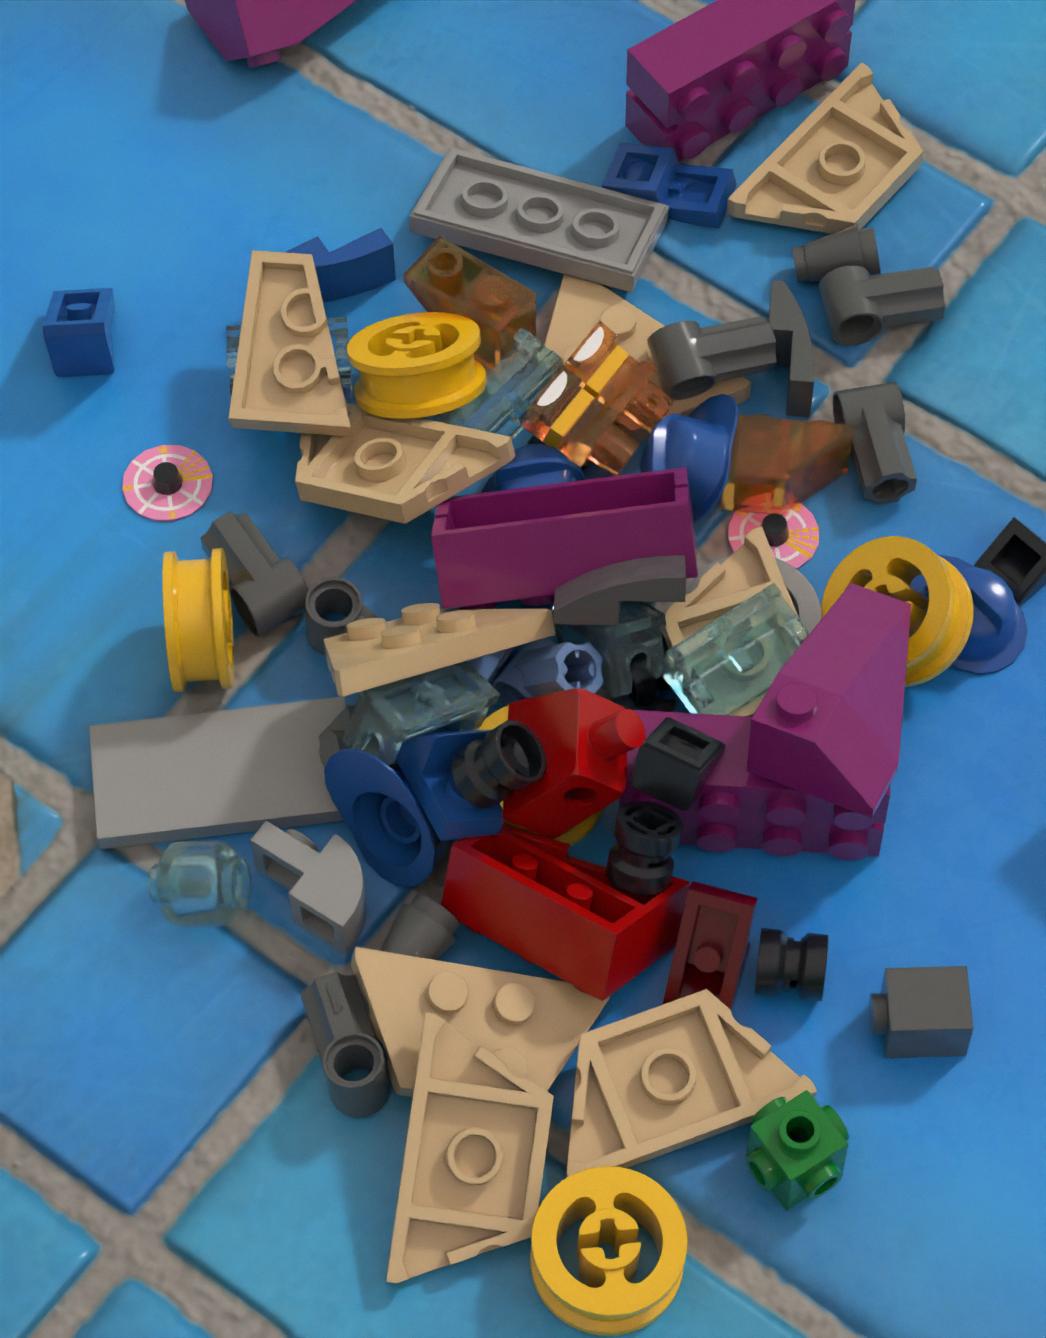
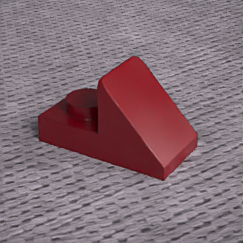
M692 881L686 897L663 1004L707 989L732 1012L751 944L748 940L758 898Z

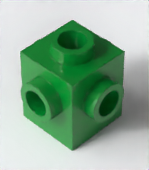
M805 1090L790 1101L785 1097L776 1098L754 1115L752 1119L753 1124L750 1125L745 1160L757 1183L765 1191L771 1190L786 1211L807 1197L812 1200L822 1196L841 1180L848 1149L847 1141L849 1140V1134L843 1121L829 1105L820 1107L810 1092Z

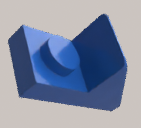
M113 288L53 292L43 323V334L56 376L74 377L114 373L115 364L111 325L115 313Z
M491 730L449 731L391 738L388 747L440 841L499 834L504 819H502L503 808L500 803L492 808L485 809L472 805L458 790L451 773V761L455 752L474 740H484L486 733Z

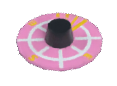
M160 445L145 450L131 461L123 475L122 491L127 504L139 516L155 522H174L190 517L205 505L212 493L213 475L208 462L195 450L181 445Z
M765 495L747 501L735 511L728 526V542L733 553L744 544L745 536L752 529L762 526L774 557L790 564L797 570L812 559L819 546V526L814 515L800 502L785 496Z

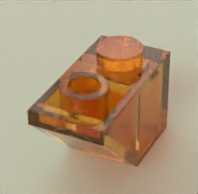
M441 236L403 274L404 283L427 312L457 314L473 320L479 326L481 344L474 353V358L500 375L536 337V293Z
M763 414L738 415V423L731 450L728 482L722 493L721 509L784 515L848 472L854 426L834 424L824 420L810 422L779 419Z

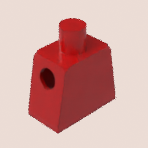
M580 688L568 689L509 704L508 721H518L526 725L542 744L546 756V770L542 778L523 790H513L511 796L503 801L502 819L554 839L619 799L626 789L627 752L640 747L645 741V727L641 718L630 709H625L621 705Z

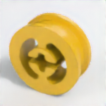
M421 312L388 318L360 330L347 344L349 363L360 372V378L356 381L353 388L357 406L366 413L379 417L410 419L442 414L470 403L485 390L487 385L485 368L474 358V353L481 344L479 326L473 320L458 314Z
M901 536L877 538L862 544L850 552L832 573L822 598V618L850 583L911 604L905 687L919 685L937 677L962 652L973 623L971 591L959 570L923 543ZM916 576H924L928 586L929 599L911 587V582Z
M212 549L210 559L180 561L175 551L164 552L162 567L163 613L168 667L173 691L185 692L187 682L219 680L222 689H232L234 685L233 616L224 549Z
M601 1166L585 1169L570 1175L547 1194L534 1219L530 1269L538 1295L545 1306L558 1319L585 1333L600 1336H618L646 1327L667 1310L681 1284L688 1244L687 1230L682 1213L674 1199L661 1185L640 1172L622 1167ZM585 1219L579 1228L576 1259H579L578 1275L582 1280L580 1282L563 1265L558 1254L557 1244L566 1229L577 1220ZM636 1222H638L649 1232L654 1240L659 1261L654 1270L641 1282L630 1283L637 1272L641 1242H637L639 1227ZM601 1243H611L612 1250L618 1254V1257L606 1259L603 1249L599 1248L598 1245Z

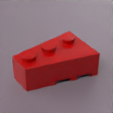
M505 824L502 825L499 834L462 838L451 846L441 906L447 909L471 931L490 938L515 952L523 960L536 964L569 982L577 990L585 994L592 995L601 1001L605 1000L676 946L690 881L672 876L670 886L664 892L655 895L628 893L617 888L608 880L605 874L606 867L568 856L570 844Z

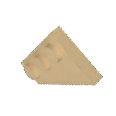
M252 250L228 417L232 428L353 437L312 254Z

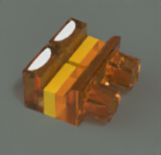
M599 321L568 358L565 365L559 369L531 403L521 427L546 445L559 449L571 462L579 465L580 468L590 459L596 465L617 476L640 446L638 442L616 426L619 420L625 414L651 434L652 428L660 419L666 416L674 402L659 386L650 380L657 367L646 361L638 362L615 343L619 336L603 322Z

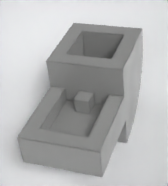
M265 821L250 840L256 870L290 891L288 894L292 918L295 924L347 955L362 934L367 913L363 874L355 852L346 841L337 834H334L319 853L316 845L301 832L294 829H288L284 832L268 821Z

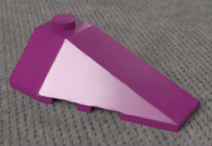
M185 0V4L189 13L225 61L247 58L250 68L281 60L280 48L300 43L356 0Z
M850 583L778 672L751 718L747 772L873 818L899 766L911 615L910 603Z

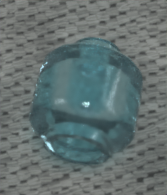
M180 841L172 843L162 853L159 864H154L151 867L148 876L150 899L153 903L159 905L164 918L178 927H219L229 924L236 917L239 910L245 909L251 896L252 881L250 867L246 859L239 857L236 850L225 841Z

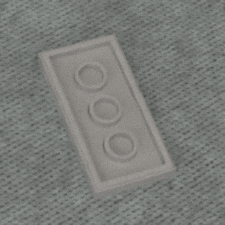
M449 148L410 214L409 232L633 292L667 224L669 206L456 148Z
M345 696L90 725L96 836L99 849L258 831L265 821L278 828L344 821L325 785V767L320 759V741L318 736L346 708Z

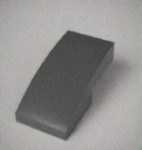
M772 280L768 323H770L776 339L775 353L777 363L775 365L789 366L786 415L810 417L814 388V358L808 327L794 295L785 282Z
M685 555L655 556L623 561L592 570L568 581L555 589L553 624L619 626V601L685 602Z

